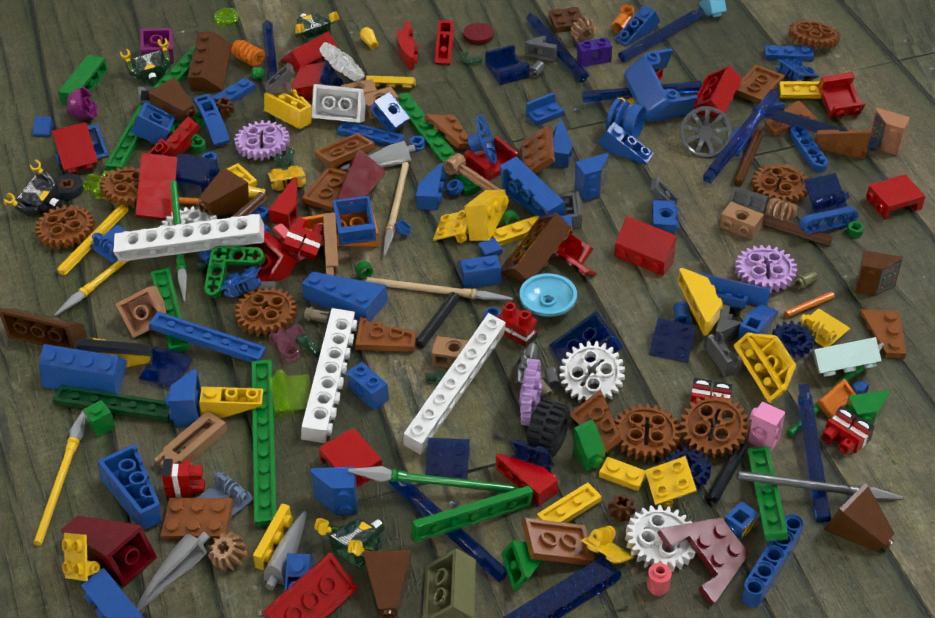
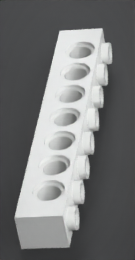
M250 214L248 216L177 224L167 227L161 226L130 232L124 231L122 233H115L114 254L119 262L212 250L216 246H243L264 243V223L260 214Z
M334 308L331 310L302 423L301 440L326 443L327 435L331 436L333 424L331 420H335L337 408H334V406L339 404L340 392H338V389H342L344 377L341 376L346 374L347 363L345 360H349L351 348L348 347L353 345L354 334H352V331L356 332L357 320H354L355 312Z
M489 313L404 432V446L420 455L422 454L504 335L506 322Z

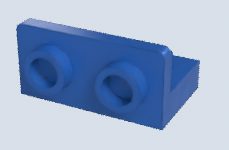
M554 93L526 103V117L536 126L564 116V109L555 102Z

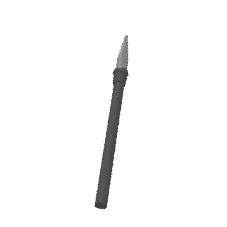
M737 471L736 474L737 480L840 493L848 496H853L862 486H846ZM869 487L875 499H903V496Z

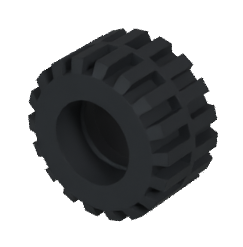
M545 398L538 403L531 417L527 432V446L529 449L551 456L556 455L564 442L569 427L570 408L568 405Z

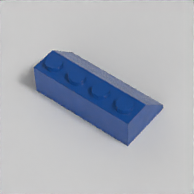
M43 344L39 360L42 387L58 390L60 385L120 394L127 360L116 355Z

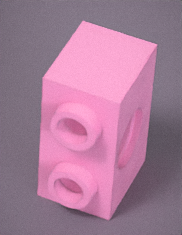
M762 402L758 408H754L749 418L752 422L749 424V429H747L749 442L757 447L769 446L771 453L780 439L785 412L765 402Z

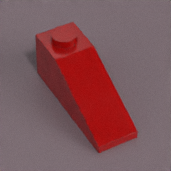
M438 20L435 64H451L455 37L454 21Z
M501 453L496 455V469L512 484L517 485L518 488L530 486L533 490L532 502L538 507L558 493L557 477L553 473H549L544 467Z

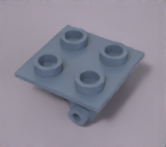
M217 472L214 475L215 484L197 497L233 498L232 517L254 500V496L223 472Z

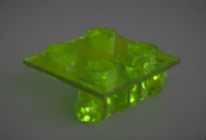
M280 369L276 371L274 377H269L275 412L306 409L311 392L309 374L287 376L284 370Z

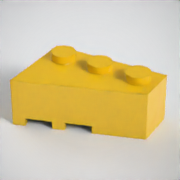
M291 89V93H264V111L299 129L311 124L312 106L302 96L299 97L295 89Z
M505 189L485 190L464 206L470 241H489L502 215L508 207V196Z

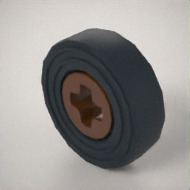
M65 174L55 179L61 200L74 199L81 195L84 190L83 181L78 175Z

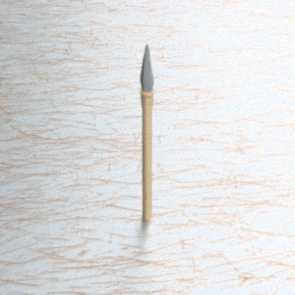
M407 162L402 163L390 218L385 228L383 256H386L395 234L394 224L396 223L409 167Z
M367 277L366 282L386 285V287L447 295L455 292L464 298H471L473 300L476 298L482 300H513L511 297L487 291H477L475 288L459 289Z

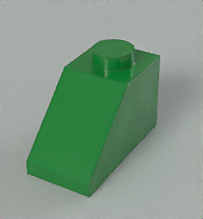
M884 390L848 396L845 408L857 415L856 419L860 417L874 425L886 406L889 391Z
M593 420L574 428L573 456L586 472L593 468H599L604 464L605 448Z
M512 540L501 553L513 591H518L532 575L541 560L530 559L527 543Z

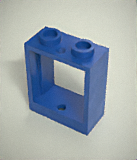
M369 196L333 200L339 245L376 241V227ZM366 212L368 224L342 227L340 215Z

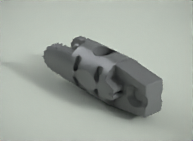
M530 343L519 357L514 385L521 388L524 371L527 369L529 360L536 359L538 347L535 343Z

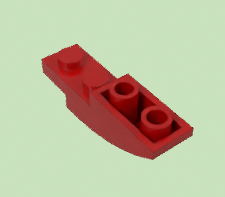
M404 21L403 30H397L398 52L404 64L410 70H414L415 64H418V45H415L413 27H410V21Z
M187 117L166 141L161 138L148 154L178 158L193 144L190 139L201 127L191 118Z

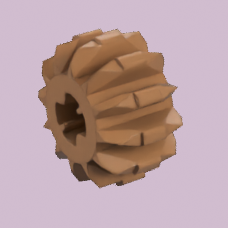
M584 16L582 19L578 18L577 22H573L574 26L570 27V33L576 42L594 39L593 35L597 34V26L592 19Z
M771 198L769 203H767L765 213L770 217L791 222L794 221L797 215L798 206L789 201Z
M229 531L227 535L221 533L219 539L213 538L215 543L208 546L209 550H211L208 556L216 568L218 567L222 571H226L228 568L235 570V564L242 565L241 558L247 557L244 552L247 547L239 535L237 536Z

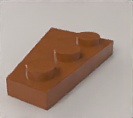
M798 100L766 121L764 127L774 137L790 132L791 127L796 125L802 127L814 125L817 122V118Z
M425 115L424 120L427 123H433L434 129L443 132L445 138L457 149H470L468 143L469 135L454 115Z
M872 128L865 131H857V129H850V131L818 130L815 143L819 149L865 160Z
M860 309L859 315L867 323L866 327L869 332L871 331L874 337H876L877 344H884L880 350L885 358L905 359L906 348L900 311Z
M360 317L356 350L415 352L416 332L395 326L392 328L386 327L381 322L376 321L372 323L367 321V318Z
M601 389L570 413V418L578 426L590 420L594 421L606 453L622 440Z

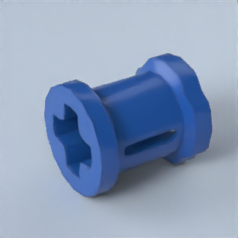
M684 301L674 304L675 325L678 327L690 325L692 318L689 315V304Z

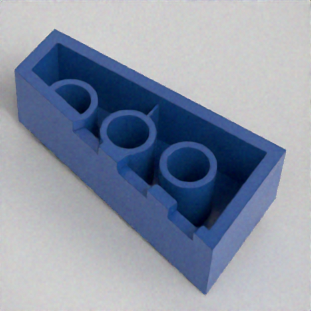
M517 156L500 165L502 190L505 189L506 195L535 216L541 217L553 213L565 216L564 201Z
M312 272L302 282L304 300L329 310L334 308L355 312L354 320L358 322L360 317L367 318V321L371 322L388 302L386 285Z
M136 443L97 461L100 480L132 520L142 527L143 531L161 522L160 503L150 483Z

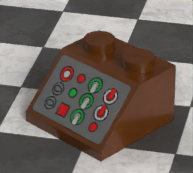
M864 250L857 275L855 293L876 296L895 287L903 257Z

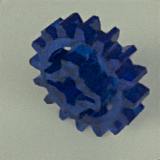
M791 320L790 324L784 321L782 326L777 324L776 329L772 330V335L780 339L787 352L793 358L796 355L802 358L804 353L810 354V350H813L815 336H813V330H808V325L801 326V322L794 324Z
M684 448L683 452L676 449L675 454L670 453L665 463L686 456L696 488L700 489V484L706 485L707 479H710L711 464H708V457L703 458L702 452L696 454L695 449L689 452L687 448Z

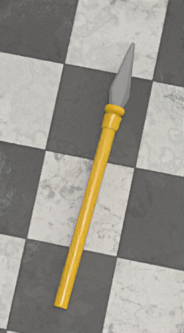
M118 260L93 281L80 288L77 293L73 294L62 305L54 316L79 303L83 298L88 297L98 285L128 261L119 262Z
M83 411L70 429V437L67 440L65 454L33 544L36 546H41L71 460L80 444V440L84 436L85 415Z

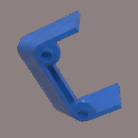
M672 48L647 52L625 71L624 80L636 104L646 107V121L654 122L686 116L693 110L697 100L696 95L681 98L674 89L664 90L654 71L667 68L673 52Z

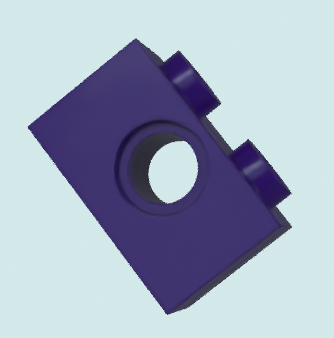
M608 38L578 42L576 58L581 67L609 63L612 60V45Z

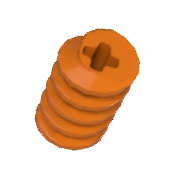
M236 40L231 47V54L252 67L260 66L265 60V51L245 40Z

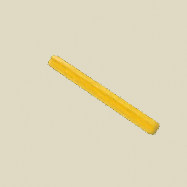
M124 204L117 207L57 268L58 273L65 276L92 249L90 247L93 244L92 235L94 233H101L103 236L109 232L129 211L128 207L125 208Z

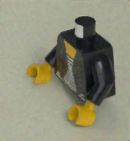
M38 160L34 161L39 166L33 168L30 165V169L33 172H38L39 175L35 174L16 198V201L11 193H7L6 196L11 198L12 201L3 200L6 206L13 205L15 209L27 216L49 213L50 209L56 210L57 206L59 208L62 206V201L59 200L61 195L58 193V185L54 177L41 168Z

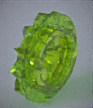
M222 8L214 14L216 22L222 25L234 23L239 17L238 11L232 8Z

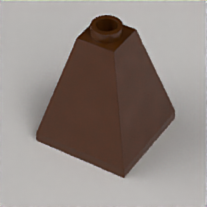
M173 77L148 92L151 105L175 116L174 121L183 122L187 117L193 119L196 116L193 103L176 78Z
M225 167L222 168L199 197V210L208 215L235 214L249 202L248 182Z
M866 483L837 511L824 528L827 532L876 552H879L881 548L886 551L894 542L891 537L895 533Z
M410 550L364 551L367 574L379 615L383 618H393L395 614L399 613L412 572Z

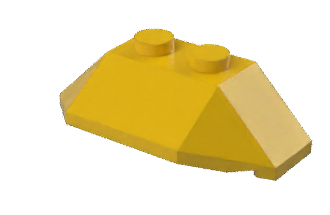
M680 268L678 274L679 287L690 306V310L702 334L706 336L720 317V311L723 309L722 300L718 298L715 286L711 285L708 277Z
M747 332L733 346L767 401L772 403L787 390L796 364L777 336Z

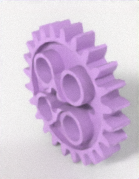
M262 120L259 124L255 121L254 125L249 123V127L243 126V130H238L239 134H235L236 138H234L238 153H242V157L247 156L248 159L254 157L255 161L257 158L263 161L265 157L270 160V156L276 158V154L281 155L282 151H286V147H289L290 142L289 132L286 131V127H282V124L277 125V122L270 124V120L267 123H264ZM261 132H263V148H262V149H261V145H262V142H261V141H262V140H261Z
M760 245V248L753 246V250L746 248V252L741 251V256L738 255L735 273L738 274V279H742V283L768 288L770 293L772 289L779 292L780 288L786 290V285L791 286V283L794 282L797 274V264H794L795 259H790V254L784 255L785 250L779 252L778 247L771 249L770 245L767 248H764L763 245Z
M537 359L529 360L527 369L524 371L520 390L521 425L529 426L533 412L540 401L542 390L541 363Z

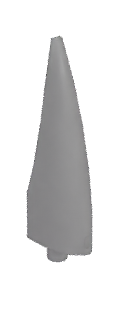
M405 141L388 145L369 155V157L382 168L400 165L403 162H411L409 153L416 151L414 144L406 146ZM350 164L341 167V169L348 170Z
M303 511L287 530L264 570V581H267L265 587L268 590H273L276 583L285 585L287 553L297 554L306 520V511Z
M203 532L198 538L186 534L162 562L142 594L136 607L139 612L203 558L207 553L203 545L210 538L207 533Z

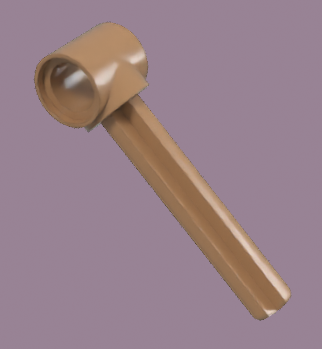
M456 153L443 162V168L449 175L454 173L456 175L462 174L484 190H501L468 168L464 156L460 153Z

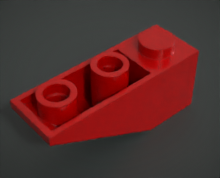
M294 177L287 184L285 190L279 194L277 200L269 207L268 214L270 215L271 223L283 224L285 227L290 228L298 218L297 178Z

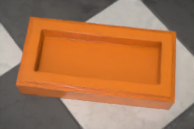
M843 379L816 403L829 419L836 414V410L840 406H846L848 396L856 395L848 382Z

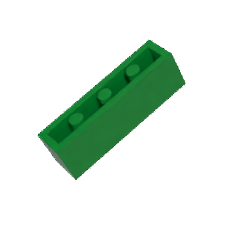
M86 56L58 91L62 105L67 106L68 96L76 89L85 87L90 93L108 71L104 57Z

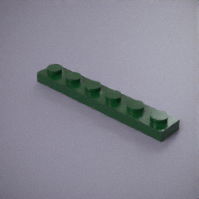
M60 385L53 398V403L56 406L76 409L87 408L102 400L111 413L115 415L168 423L170 421V406L167 407L164 400Z

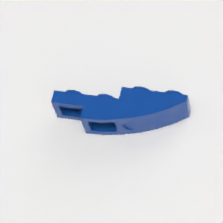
M209 94L193 98L194 105L203 120L204 128L214 147L230 143L226 127L213 98Z

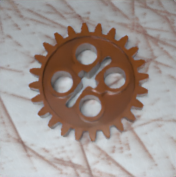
M803 20L801 22L796 21V23L792 22L788 32L789 37L792 38L791 40H796L795 43H801V45H807V47H813V49L817 47L819 49H822V47L828 49V47L833 48V46L836 47L840 39V34L836 31L837 29H832V26L815 22V20L812 22L809 20L806 22Z
M770 163V167L764 165L763 169L758 168V171H755L751 187L753 192L766 195L770 199L777 198L798 204L799 200L803 201L804 197H807L810 181H808V176H804L805 172L799 173L800 169L794 170L793 165L787 167V164L781 166L777 163V166H774Z
M124 166L123 170L118 167L117 171L111 170V174L105 173V176H102V181H100L102 197H106V201L111 200V204L118 203V207L124 204L125 208L128 205L134 208L137 203L140 168L135 170L133 166L130 169Z
M71 204L69 208H66V205H63L61 209L57 206L55 211L50 209L49 214L43 213L44 217H39L40 222H36L35 233L40 243H43L45 247L49 245L50 249L56 246L57 250H59L61 246L67 249L69 245L74 247L75 243L80 245L81 240H85L86 236H89L94 231L95 221L90 211H86L85 207L80 209V205L74 208Z
M265 287L264 291L258 288L256 293L251 290V295L244 294V299H239V304H236V309L234 310L238 327L243 328V332L249 331V335L256 332L257 337L261 333L264 334V337L268 333L274 336L275 331L282 333V328L288 329V324L293 325V319H296L297 314L296 301L293 300V296H289L288 291L283 293L282 289L276 291L275 287L271 290Z
M713 394L712 399L705 395V400L703 401L697 397V404L690 402V409L685 408V415H681L680 429H682L681 436L684 437V443H689L690 450L696 448L697 455L703 451L705 458H707L709 453H712L714 459L717 453H720L722 458H724V452L726 451L732 455V448L739 450V443L745 444L744 437H748L747 429H749V423L747 422L748 415H744L745 409H739V402L732 404L731 397L727 401L724 400L723 394L720 399L716 398V394ZM717 411H720L717 417L718 424H716L714 427ZM704 413H710L711 415H710V416H704L703 414H704ZM724 418H731L730 421H725V420H723V419H724ZM714 427L712 441H708L712 434L711 428ZM705 431L704 434H698L697 432ZM721 435L726 436L725 439H719L717 437Z
M647 403L646 408H643L639 404L637 409L631 405L630 411L623 409V414L619 413L618 419L614 420L622 438L616 446H621V452L627 451L628 457L634 454L635 460L643 457V461L646 462L647 457H650L655 462L656 456L663 460V454L670 456V452H675L676 446H679L681 431L680 425L677 424V418H672V413L665 414V408L659 411L658 405L650 408V405ZM646 419L649 420L647 446L644 445Z

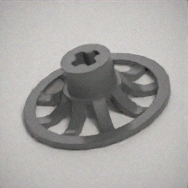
M709 106L698 107L689 112L684 118L680 129L681 140L687 150L696 156H716L726 149L731 140V123L728 117L717 108ZM705 111L704 123H701L695 113ZM710 111L719 115L711 124L709 123ZM691 116L697 123V128L686 125ZM723 118L727 127L715 129V125ZM685 129L695 132V135L686 139ZM721 132H728L726 141L715 135ZM698 139V146L694 150L688 143ZM714 140L723 146L714 152L711 141ZM703 143H707L710 153L700 152Z

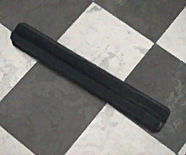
M451 292L416 338L418 346H426L460 300L458 293Z
M79 338L76 342L77 349L84 351L152 356L154 352V347L151 344Z
M745 439V444L739 443V450L735 448L732 450L733 454L727 459L708 493L709 501L719 502L749 447L750 442L748 439Z

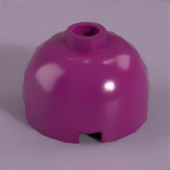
M85 87L76 89L67 98L66 110L68 114L79 121L91 120L98 115L96 102H92L90 98L92 94Z

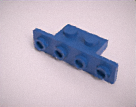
M696 272L708 277L711 285L715 286L718 298H721L723 304L730 305L733 309H745L747 304L767 306L770 289Z

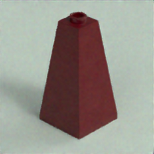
M359 149L348 167L336 200L369 196L387 171Z
M77 515L60 529L63 535L64 533L87 535V560L98 562L100 570L104 568L112 579L123 587L157 558L145 532L138 524Z

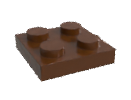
M578 7L555 9L548 13L555 33L571 31L570 27L574 26L573 22H577L578 18H583Z

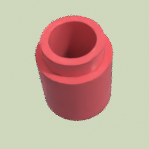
M663 563L653 564L649 568L647 588L653 595L662 596L668 592L672 575L671 569Z

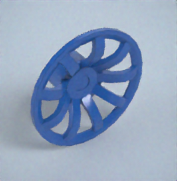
M479 114L476 117L478 131L476 134L468 136L470 149L473 153L483 150L490 163L496 164L497 153L490 128L485 118Z

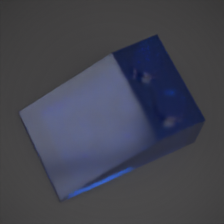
M597 310L549 344L561 363L562 359H568L566 356L567 352L573 354L572 347H575L577 350L580 349L579 343H582L584 347H587L588 341H590L591 346H594L595 342L598 341L599 347L606 343V350L613 347V354L623 347ZM589 357L586 359V361L589 363L594 362L596 360L594 357Z

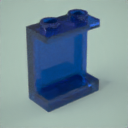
M514 45L485 52V65L499 85L529 78L530 65L527 61H520L515 54Z
M180 153L177 155L175 181L177 183L200 186L202 193L220 172L217 160Z

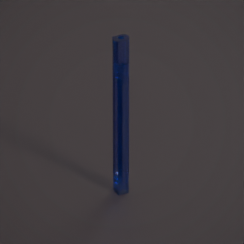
M702 7L692 10L619 52L618 57L623 63L698 20L700 16L705 14Z
M530 12L526 17L530 25L540 36H546V43L557 45V56L580 82H585L589 74L535 14Z
M266 20L262 24L266 54L267 80H269L277 73L273 24Z
M689 81L661 85L664 90L674 89L679 94L698 92L702 82ZM629 88L582 92L583 103L613 100L621 97L633 98Z
M770 90L709 166L703 175V181L711 184L778 100L780 97L778 92Z
M754 103L752 108L753 113L759 114L762 117L817 133L818 130L849 131L766 105L762 106ZM870 137L868 149L875 151L878 139Z
M798 384V403L810 481L826 483L813 398L810 394L809 384ZM811 490L816 522H830L831 513L828 493Z
M388 481L426 517L443 512L411 482ZM462 528L445 533L469 556L476 559V562L495 580L501 582L505 579L507 575L506 567Z

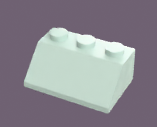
M876 337L814 349L812 351L818 374L823 373L824 377L835 375V370L843 369L844 373L855 371L856 366L864 365L865 369L876 367V362L881 361Z

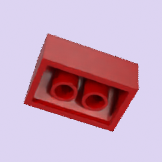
M328 31L292 50L281 59V62L284 65L287 63L291 64L293 71L297 72L300 66L323 61L322 58L324 56H322L319 49L324 42L330 43L336 48L338 47Z
M730 65L708 74L696 95L697 100L693 110L698 107L709 106L717 108L725 114L729 103L733 100L735 91L739 88L742 78ZM700 111L696 114L705 116V111ZM710 111V118L719 116L717 113Z
M627 216L615 242L614 256L664 276L674 263L677 236Z
M264 231V243L241 246L256 247L263 251L265 262L261 265V269L256 276V279L260 278L261 282H278L288 277L299 261L288 250L283 249V245L267 231ZM238 252L235 258L237 260L241 259L243 253ZM256 254L253 259L256 260L257 257H260L259 254Z

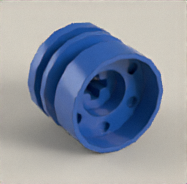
M617 98L609 110L606 131L615 122L637 139L645 123L646 107L636 103L630 106V102Z

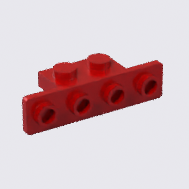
M568 232L569 236L559 244V249L554 255L559 258L561 256L566 258L565 262L572 267L575 265L579 267L578 271L583 275L588 276L590 274L595 276L597 273L584 265L594 248Z

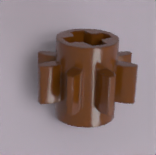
M222 97L219 98L218 102H215L222 118L230 117V114L234 113V102H230V99Z
M625 494L615 495L614 502L609 501L608 504L610 517H614L618 522L630 521V515H635L634 499L630 500Z

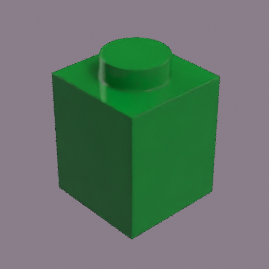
M102 400L83 409L87 424L97 438L116 428L112 413Z

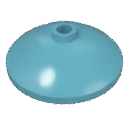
M551 273L538 274L527 279L520 288V301L528 311L536 315L553 317L564 314L573 308L577 301V290L569 279L561 275Z

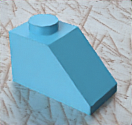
M702 0L699 2L707 17L713 16V18H718L727 11L725 0Z

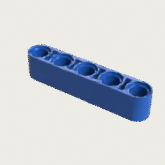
M789 514L785 517L788 539L770 541L744 583L742 601L745 605L758 607L763 602L800 540L804 521L800 516Z

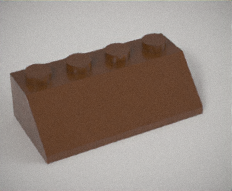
M198 32L188 73L191 91H223L232 44L214 32Z
M558 213L539 217L503 264L501 274L522 285L527 279L537 275L540 270L547 266L548 259L558 251L559 244L567 239L569 236L568 232L572 227Z
M0 308V317L8 338L41 346L46 344L77 349L76 342L79 338H88L84 324L27 310Z

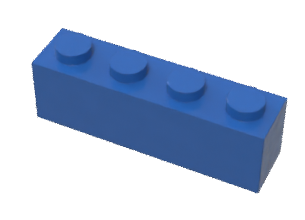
M104 568L81 585L86 591L83 597L91 606L94 603L97 605L98 608L94 611L100 618H144Z

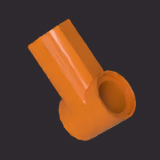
M631 5L621 6L619 15L611 25V29L615 33L619 34L634 17V7Z

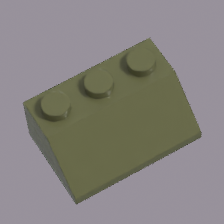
M456 548L425 566L422 618H474L476 559Z

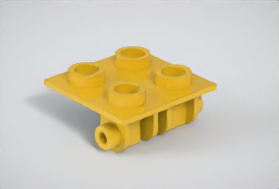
M290 166L287 170L273 169L268 173L270 181L274 182L271 183L272 190H284L283 180L286 187L287 179L291 182L294 177L297 178L298 187H303L306 184V178H302L305 176L302 167Z
M465 210L441 216L433 241L455 236L458 243H464L467 240L468 234Z
M817 309L811 315L803 314L800 318L802 323L795 327V330L822 347L831 346L850 330V327L821 309Z
M686 456L645 470L655 505L661 504L664 509H667L668 506L672 508L673 499L697 491Z
M612 526L594 529L589 537L581 540L587 544L586 547L589 550L605 554L607 560L616 564L636 557L635 555L631 556L630 552L612 543L616 534Z
M64 533L62 541L64 562L62 568L65 578L88 581V576L96 574L100 570V565L96 561L87 560V535Z

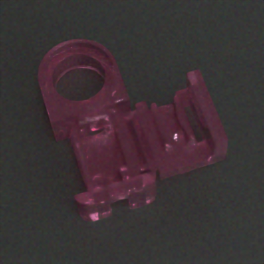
M298 323L288 328L286 333L284 328H280L277 330V333L269 334L271 343L275 342L279 346V353L288 362H294L301 356L299 346L296 343L297 339L303 337V339L308 340L307 333ZM288 350H296L294 354H286Z

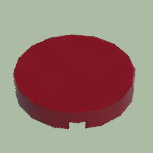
M472 23L464 28L463 37L465 41L468 40L471 44L482 45L493 39L494 30L485 23Z

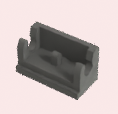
M733 186L729 203L734 202L763 214L766 212V205L770 197Z
M579 191L562 194L561 198H569L568 201H564L565 216L571 215L572 229L582 228V209Z
M719 333V338L716 341L713 334L708 335L706 352L722 374L727 377L742 372L743 361L740 357L736 359L725 345L724 335Z

